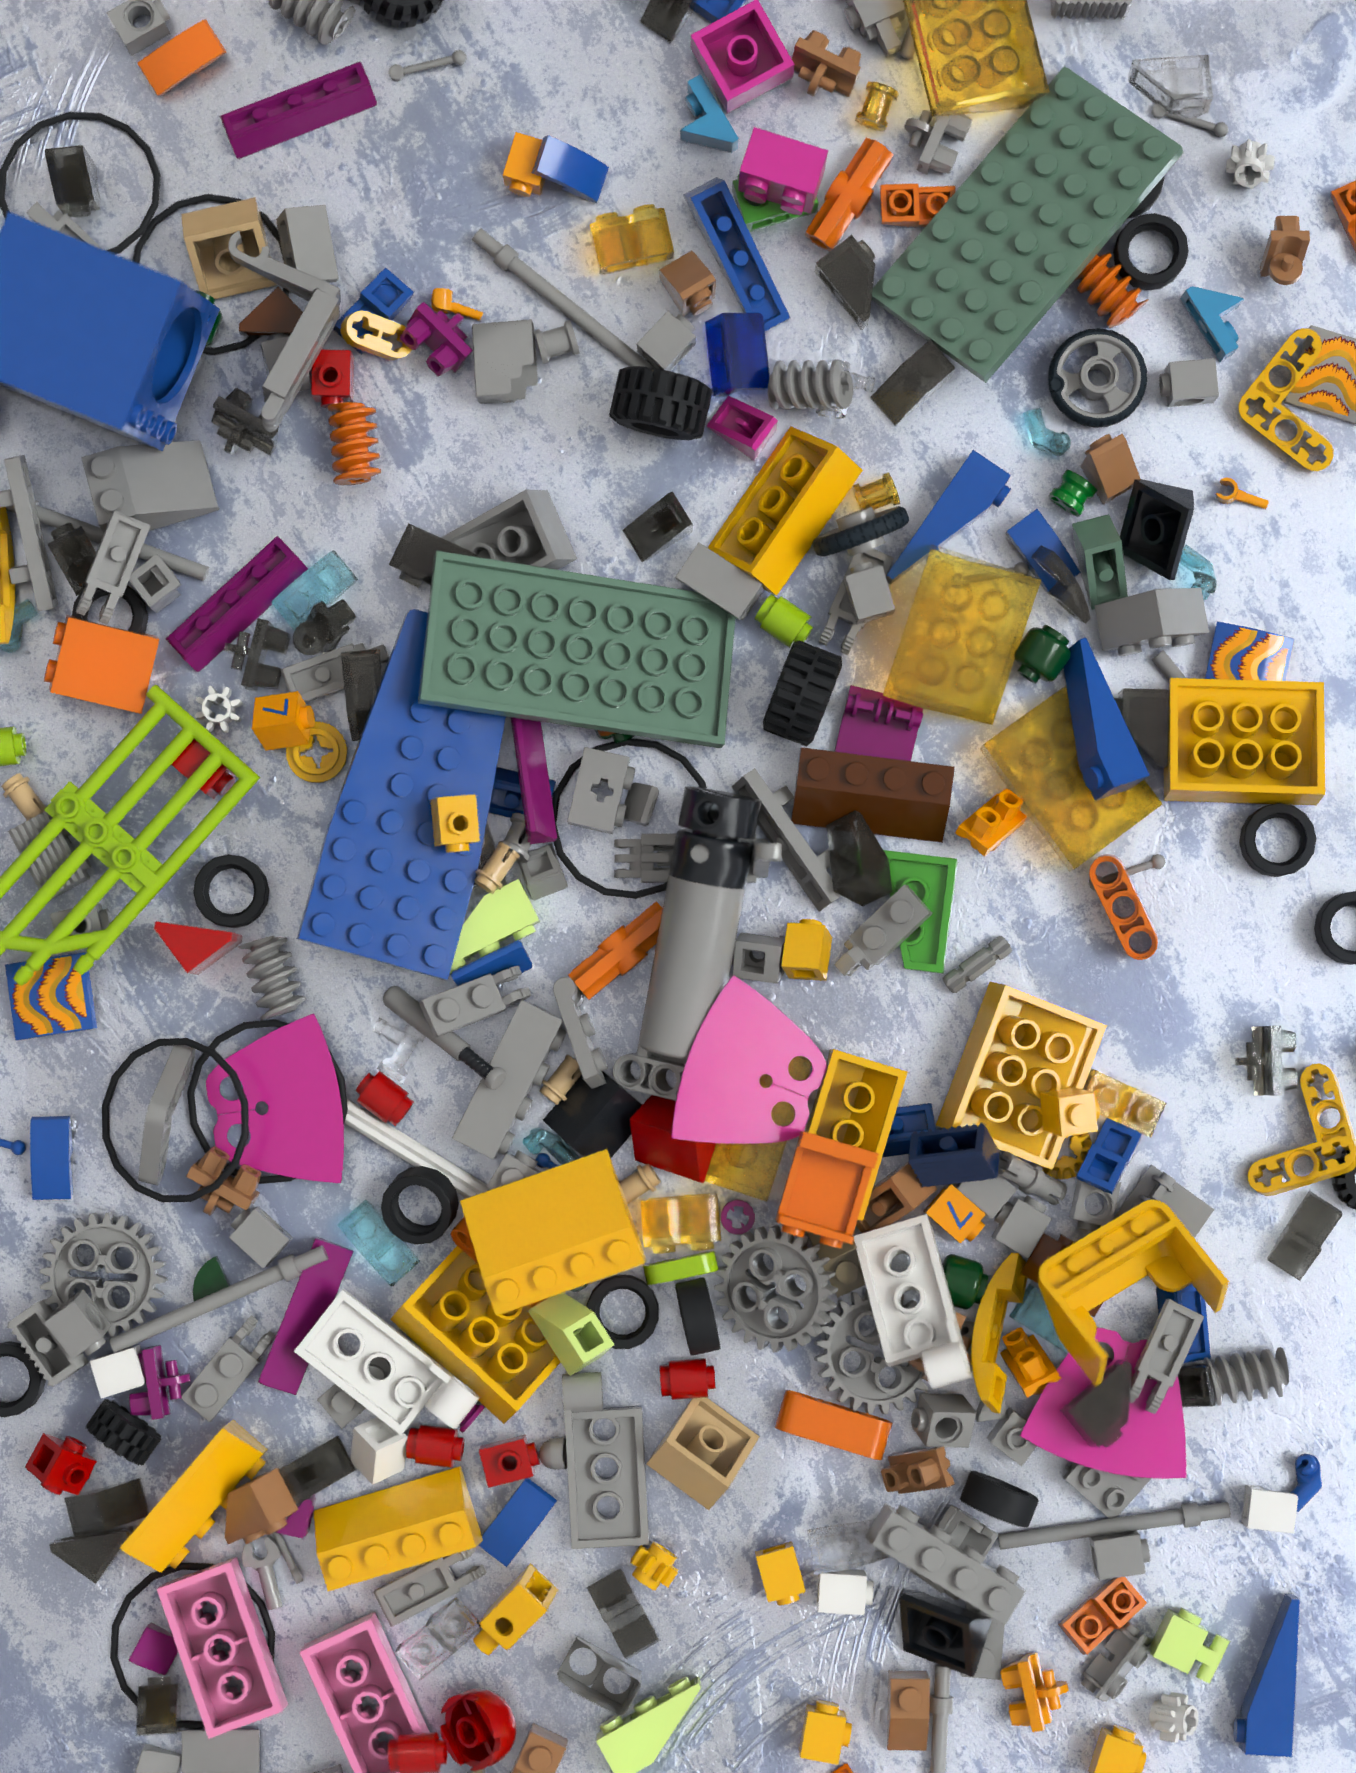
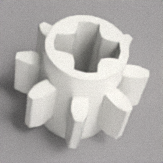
M1248 139L1247 142H1244L1239 147L1232 146L1231 158L1227 159L1226 172L1234 173L1233 184H1240L1253 189L1254 186H1257L1262 181L1265 183L1269 182L1270 170L1274 169L1275 156L1267 155L1266 143L1260 144Z
M209 686L208 692L210 695L205 699L201 697H196L195 699L202 705V711L196 713L195 718L198 720L207 718L209 721L206 724V729L209 732H212L215 726L218 725L221 726L225 733H228V724L232 720L241 722L242 719L235 714V708L240 707L243 703L240 699L229 700L231 695L229 687H226L222 694H219L212 686ZM223 700V706L227 709L225 715L218 714L215 717V713L210 708L213 704L220 705Z
M1171 1692L1170 1695L1162 1694L1161 1700H1156L1153 1703L1149 1716L1152 1728L1161 1730L1160 1740L1177 1743L1178 1740L1186 1741L1187 1735H1192L1198 1725V1711L1195 1706L1187 1705L1188 1695Z

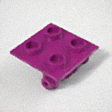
M850 685L834 752L911 761L918 729L923 718L925 703Z

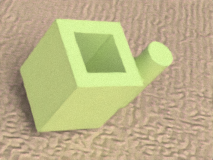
M1181 1608L1179 1613L1167 1609L1149 1647L1151 1649L1150 1654L1154 1658L1186 1674H1189L1196 1659L1202 1662L1196 1677L1210 1683L1230 1641L1216 1634L1210 1647L1203 1645L1208 1631L1200 1625L1202 1618L1184 1608Z

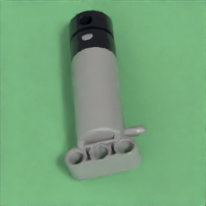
M686 786L684 789L678 825L687 829H681L676 834L637 1052L619 1057L613 1066L615 1081L625 1089L677 1100L682 1074L694 1040L712 1005L729 980L753 844L743 839H755L762 800L707 788ZM633 1061L637 1062L641 1069V1075L638 1080L631 1074V1064ZM669 1069L676 1075L677 1082L674 1088L670 1087L666 1081V1073Z

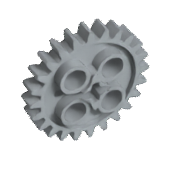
M107 1212L103 1222L100 1223L97 1214L92 1213L89 1214L88 1226L81 1218H77L74 1220L76 1231L67 1226L61 1228L62 1235L65 1238L64 1241L57 1238L50 1240L56 1252L43 1254V1257L51 1262V1267L40 1269L39 1273L50 1276V1281L42 1284L40 1289L52 1290L53 1295L45 1301V1304L57 1302L60 1306L74 1296V1289L78 1283L88 1285L91 1289V1300L112 1325L108 1330L112 1338L118 1335L119 1325H121L125 1332L133 1329L131 1319H134L139 1324H144L146 1318L142 1312L143 1310L152 1313L157 1310L150 1300L151 1298H162L164 1296V1293L155 1287L156 1284L167 1281V1277L157 1274V1269L167 1264L166 1261H155L154 1256L162 1248L161 1246L153 1248L148 1246L153 1234L149 1233L141 1237L139 1235L142 1226L140 1222L128 1228V1216L123 1215L117 1223H114L112 1212ZM82 1244H87L94 1250L95 1258L90 1265H85L78 1259L77 1251ZM120 1247L128 1248L133 1254V1263L129 1268L121 1267L116 1261L115 1255ZM105 1266L107 1273L136 1274L138 1278L136 1281L110 1279L102 1285V1279L99 1277H73L70 1275V1270L95 1272ZM120 1285L128 1289L130 1301L127 1306L122 1307L114 1302L112 1293L116 1286Z
M779 1225L770 1227L768 1232L764 1226L754 1230V1235L750 1231L741 1235L742 1242L737 1240L731 1243L729 1247L733 1253L728 1252L721 1256V1260L728 1267H721L715 1272L718 1276L724 1278V1282L714 1286L715 1290L724 1292L725 1295L724 1298L716 1302L717 1305L728 1306L729 1309L722 1317L723 1320L734 1318L736 1321L732 1332L735 1333L744 1329L746 1331L744 1336L745 1343L750 1342L756 1337L759 1350L767 1347L770 1343L773 1352L781 1350L783 1345L787 1351H791L797 1348L798 1343L804 1346L811 1342L810 1335L813 1337L820 1335L823 1331L819 1324L825 1325L831 1321V1317L825 1311H830L837 1306L834 1301L828 1299V1296L838 1291L837 1287L828 1285L827 1281L834 1277L836 1273L825 1271L823 1268L830 1258L823 1257L818 1259L816 1256L820 1245L816 1244L808 1248L806 1246L808 1241L807 1234L804 1235V1238L798 1237L794 1239L795 1235L785 1232L781 1234ZM764 1253L772 1258L774 1262L773 1271L765 1266L763 1262ZM748 1269H750L751 1273H752L755 1277L751 1276V1275L748 1273ZM796 1274L804 1278L806 1282L805 1291L797 1287L795 1283ZM747 1286L755 1291L756 1303L748 1298L746 1294ZM798 1301H801L804 1304V1308L801 1307ZM779 1307L786 1310L789 1317L788 1323L780 1319L778 1315Z
M867 1289L865 1291V1300H862L856 1292H852V1304L848 1305L843 1300H838L837 1304L841 1312L836 1314L827 1311V1314L831 1317L832 1324L830 1326L820 1325L823 1333L826 1334V1338L816 1340L814 1344L824 1348V1353L815 1356L814 1360L825 1363L826 1367L818 1375L820 1377L832 1378L826 1386L828 1391L841 1389L837 1396V1401L843 1403L849 1397H852L850 1409L856 1411L864 1402L865 1413L872 1415L877 1404L881 1413L887 1415L889 1403H892L897 1410L902 1411L904 1410L902 1398L906 1397L909 1401L916 1403L917 1398L914 1390L917 1388L927 1392L928 1387L921 1378L923 1373L916 1370L909 1363L906 1367L901 1365L891 1366L896 1374L894 1383L889 1387H883L880 1384L879 1373L888 1366L885 1358L875 1357L874 1359L873 1353L846 1342V1337L850 1335L871 1345L878 1346L880 1344L876 1323L875 1330L869 1336L864 1337L858 1329V1324L862 1317L870 1315L874 1319ZM904 1294L902 1295L900 1302L903 1308L910 1309L917 1305L916 1301L911 1300L903 1306ZM856 1351L860 1356L861 1363L856 1371L849 1373L844 1368V1357L849 1352Z

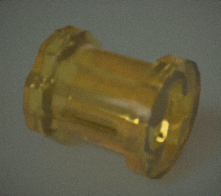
M868 82L865 87L868 93L861 112H857L855 121L873 130L886 131L888 125L886 119L892 102L898 99L899 92L882 83Z
M889 472L884 473L881 479L860 486L858 483L852 485L860 510L872 507L875 510L891 503L894 506L900 504L896 486Z

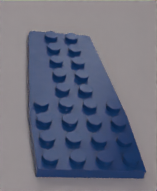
M412 609L404 616L328 823L297 939L448 980L476 878L475 872L479 866L506 716L418 703L428 613ZM476 795L480 842L469 844L470 851L446 853V846H435L431 800L438 797Z

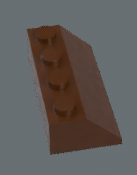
M801 747L791 821L798 825L943 843L955 767Z

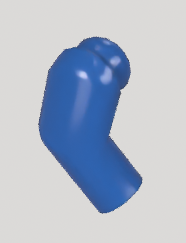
M1301 1454L1295 1461L1297 1486L1290 1493L1298 1496L1297 1512L1322 1488L1320 1462L1315 1456L1310 1454Z

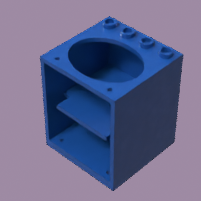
M8 211L0 231V385L163 451L165 445H169L176 434V417L220 308L178 279Z

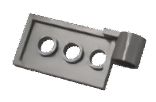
M601 1372L575 1373L572 1376L562 1374L571 1549L649 1545L642 1407L603 1409ZM599 1419H609L615 1425V1434L608 1440L597 1438L593 1432V1425ZM604 1457L613 1459L618 1467L617 1473L609 1479L601 1478L595 1471L596 1462ZM606 1496L615 1498L620 1505L619 1512L610 1518L602 1516L597 1510L598 1501Z

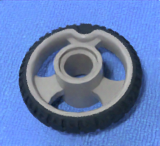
M1101 328L1087 329L1072 335L1057 349L1049 366L1048 386L1054 403L1067 418L1083 426L1095 428L1108 427L1126 419L1139 406L1146 391L1147 369L1141 352L1124 335L1113 330ZM1086 344H1095L1097 355L1089 358L1083 364L1079 373H1069L1062 369L1066 359L1074 350ZM1120 353L1125 355L1132 367L1133 387L1131 393L1123 392L1116 386L1119 379V370L1113 358ZM1092 370L1102 371L1106 375L1107 384L1104 386L1093 385L1089 381L1088 372ZM1079 390L1081 395L1089 400L1097 401L1104 399L1108 405V412L1090 413L1074 405L1068 397L1073 392Z
M900 506L874 513L873 508L868 507L837 519L838 528L816 537L812 545L818 556H828L844 550L848 551L849 556H854L883 545L885 543L883 536L905 526L909 521V516L906 509Z

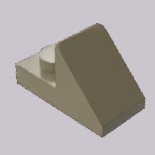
M806 1231L812 1245H820V1249L817 1252L818 1258H830L823 1268L825 1271L836 1273L829 1281L832 1286L838 1288V1291L835 1293L837 1298L866 1285L854 1240L852 1244L843 1242L842 1248L839 1249L820 1243L821 1235Z

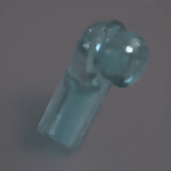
M1041 408L1023 413L1029 440L1034 448L1050 456H1061L1070 448L1071 439L1067 433H1058L1046 428Z
M1186 544L1183 548L1180 564L1193 572L1195 583L1191 588H1201L1203 600H1207L1210 594L1215 593L1218 585L1214 566L1211 561Z
M28 598L15 606L9 644L0 645V649L4 652L13 653L20 648L23 624L39 614Z
M538 1127L530 1130L531 1134L523 1139V1144L533 1155L539 1154L545 1147L561 1165L580 1158L560 1136Z

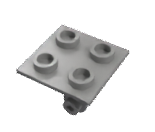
M1151 1164L1113 1220L1146 1200H1159L1170 1207L1195 1238L1215 1209L1175 1182L1176 1180L1171 1176L1161 1172Z
M1073 1463L1070 1467L1067 1466L1065 1469L1068 1472L1063 1476L1068 1483L1109 1519L1117 1518L1152 1479L1113 1474Z
M234 1729L208 1739L206 1730H182V1773H260V1729Z

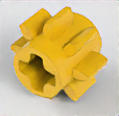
M654 1541L649 1549L640 1545L631 1558V1563L636 1566L632 1576L656 1591L660 1583L668 1588L678 1574V1569L672 1566L677 1557L667 1548Z

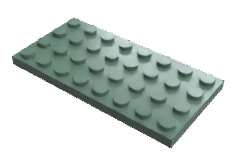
M1064 66L868 293L870 299L986 383L1182 156L1183 148L1180 144Z
M436 551L433 560L418 703L722 748L725 745L735 617L695 591Z

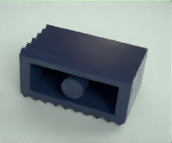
M980 1123L978 1126L973 1124L971 1127L965 1125L963 1128L959 1125L956 1129L954 1127L949 1129L944 1127L941 1131L938 1128L935 1131L929 1129L925 1132L922 1130L920 1133L914 1131L911 1134L908 1161L912 1170H914V1174L919 1178V1182L922 1183V1187L948 1185L998 1178L1000 1151L983 1123Z

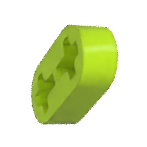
M708 1251L643 1266L647 1285H654L718 1270L715 1251Z

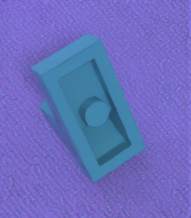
M701 74L687 81L688 95L685 96V101L695 117L701 115V118L683 127L680 130V139L685 142L731 153L738 150L739 138Z
M1194 286L1186 289L1180 299L1219 362H1222L1232 356L1239 346L1236 342L1239 339L1231 323L1228 321L1223 322L1221 317L1238 308L1244 299Z

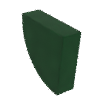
M218 1256L211 1258L198 1271L193 1283L194 1301L230 1286Z

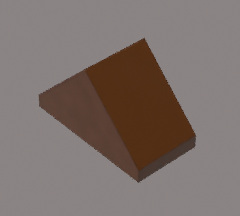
M278 286L239 323V333L244 336H272L278 333L291 335L303 312Z

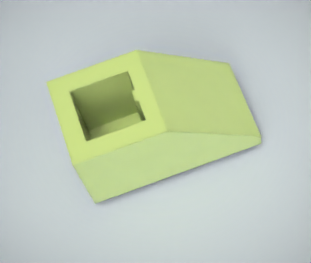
M564 1292L547 1298L528 1311L569 1376L601 1358L615 1345L595 1313Z

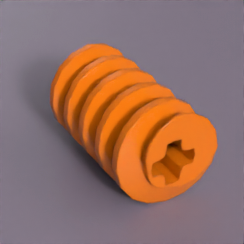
M1110 252L1101 256L1096 254L1074 281L1082 278L1077 288L1079 293L1092 290L1087 299L1089 305L1102 302L1097 310V314L1100 317L1111 313L1106 325L1108 328H1113L1133 316L1149 299L1137 303L1136 299L1141 289L1126 290L1132 278L1130 276L1119 280L1116 278L1122 266L1120 264L1110 268L1106 266L1112 256Z
M356 402L330 404L327 406L328 410L336 414L328 419L329 425L338 428L330 433V439L335 443H339L331 448V454L336 458H340L332 464L333 471L341 473L333 479V482L337 485L368 483L371 481V477L381 473L380 468L370 466V462L379 459L380 454L368 450V447L379 443L378 438L367 436V432L378 428L377 423L366 421L367 416L376 413V408Z

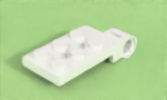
M924 1214L855 1235L854 1242L857 1246L856 1250L886 1364L891 1367L922 1358L928 1380L933 1389L971 1378L967 1354L928 1215ZM899 1254H907L911 1258L910 1266L903 1272H895L891 1269L893 1258ZM908 1290H916L920 1292L919 1303L914 1308H903L900 1302L902 1295Z
M344 1289L341 1290L294 1351L400 1435L404 1433L424 1406L445 1424L456 1429L480 1399L471 1388ZM353 1333L359 1338L360 1349L356 1354L346 1355L339 1349L338 1342L341 1335ZM383 1357L389 1361L391 1372L388 1377L377 1379L371 1375L369 1364L373 1358Z

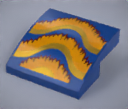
M1217 621L1205 679L1286 681L1294 638Z
M86 952L50 957L38 971L33 973L34 976L22 986L15 982L13 977L16 971L26 964V961L5 964L15 1041L97 1028L90 973L87 971L81 975L73 968L76 961L81 955H85Z

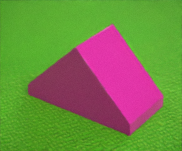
M728 395L707 424V427L755 461L776 432L778 420L774 416Z

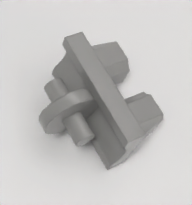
M948 98L945 99L934 127L929 125L933 113L927 110H923L919 120L907 119L904 128L912 134L908 145L911 148L919 149L922 140H927L919 159L917 171L927 174L931 168L935 171L950 174L958 152L941 145V141L946 134L964 142L972 123L971 118L955 110L957 102Z

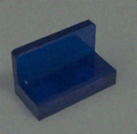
M721 313L706 321L705 329L713 397H727L740 390L767 389L770 374L763 315L761 313Z

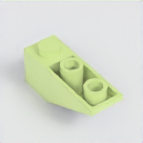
M519 879L503 886L501 890L497 889L493 894L489 893L483 896L462 926L449 975L453 971L467 965L465 959L477 953L482 958L500 949L499 942L511 936L517 941L536 932L533 925L539 923L540 920Z
M686 1676L675 1681L667 1687L669 1693L657 1700L653 1695L649 1696L633 1707L634 1713L623 1719L621 1716L616 1715L599 1726L601 1731L597 1733L596 1742L613 1773H636L655 1761L700 1691L701 1681L698 1676L692 1680H689Z

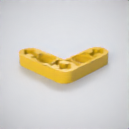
M1300 328L1290 335L1244 393L1239 402L1238 410L1244 421L1302 466L1311 471H1320L1328 467L1333 459L1334 449L1332 443L1281 403L1322 350L1320 335L1311 328ZM1309 335L1314 339L1311 345L1315 351L1312 354L1304 352L1297 362L1304 364V366L1298 371L1291 361L1282 358L1281 355L1284 351H1287L1292 356L1298 347L1294 340L1298 336L1305 339ZM1284 365L1288 367L1292 374L1289 384L1284 387H1277L1270 382L1269 372L1274 366ZM1259 396L1265 400L1263 408L1270 414H1272L1274 407L1281 411V413L1273 418L1269 429L1261 425L1267 420L1263 415L1256 413L1252 417L1247 413L1250 406L1246 401L1249 398L1257 400ZM1290 419L1297 425V434L1292 440L1283 441L1277 437L1275 426L1280 420ZM1304 431H1307L1312 436L1308 437L1306 442L1313 447H1317L1319 444L1324 445L1323 454L1327 458L1323 462L1317 459L1311 463L1308 461L1310 453L1307 449L1301 446L1297 453L1291 447L1296 445Z
M1312 1064L1305 1068L1300 1077L1301 1089L1317 1142L1254 1162L1248 1171V1182L1261 1195L1274 1196L1348 1173L1356 1167L1355 1135L1335 1073L1326 1065ZM1320 1073L1324 1078H1328V1081L1323 1083L1324 1092L1328 1098L1335 1096L1334 1100H1322L1320 1092L1314 1086H1310L1311 1083L1315 1082L1316 1074ZM1314 1101H1321L1314 1105ZM1329 1108L1337 1109L1340 1113L1339 1123L1333 1128H1323L1320 1124L1322 1112ZM1339 1145L1345 1150H1350V1154L1345 1155V1162L1343 1164H1340L1336 1159L1324 1161L1328 1168L1323 1170L1322 1161L1317 1155L1318 1151H1321V1154L1326 1158L1337 1153L1336 1147ZM1301 1156L1311 1157L1314 1163L1312 1172L1307 1176H1298L1294 1172V1163ZM1284 1162L1285 1171L1290 1177V1181L1286 1182V1178L1283 1175L1271 1178V1185L1268 1187L1264 1183L1258 1182V1178L1263 1177L1262 1170L1266 1168L1271 1173L1284 1171L1280 1166V1163Z

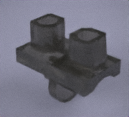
M235 388L225 399L218 396L213 404L215 411L212 423L219 426L217 435L227 440L224 451L233 455L240 447L251 453L253 448L256 447L271 456L277 446L278 432L282 421L275 431L268 432L263 427L261 414L257 418L247 412L252 406V398L247 393Z
M66 523L51 532L54 541L47 545L74 593L78 596L87 585L84 582L96 551L82 526L74 529L71 523Z
M341 599L329 608H327L322 600L312 607L306 622L300 623L293 633V644L300 653L305 655H315L320 651L324 654L335 650L342 636L349 632V624L354 622L356 616L344 599Z
M257 618L250 648L247 647L251 634L240 631L237 644L225 643L223 651L234 655L231 669L242 671L244 659L247 658L241 682L245 689L256 692L258 687L278 689L282 675L281 668L266 665L264 661L267 650L286 655L291 635L273 627L270 621Z
M1281 1026L1252 1027V1042H1246V1057L1235 1058V1066L1247 1065V1081L1254 1080V1096L1284 1095L1283 1091L1298 1087V1073L1296 1069L1283 1068L1282 1053L1294 1052L1297 1047L1295 1032L1281 1030Z

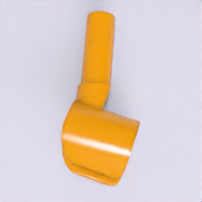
M435 288L433 290L431 307L436 313L440 310L444 314L451 312L455 314L460 313L466 317L481 321L483 312L459 303H452V290L445 288Z
M1225 477L1220 480L1222 485L1230 486L1234 490L1229 496L1216 493V498L1222 504H1230L1236 500L1263 509L1267 508L1269 500L1239 490L1237 483L1231 478Z

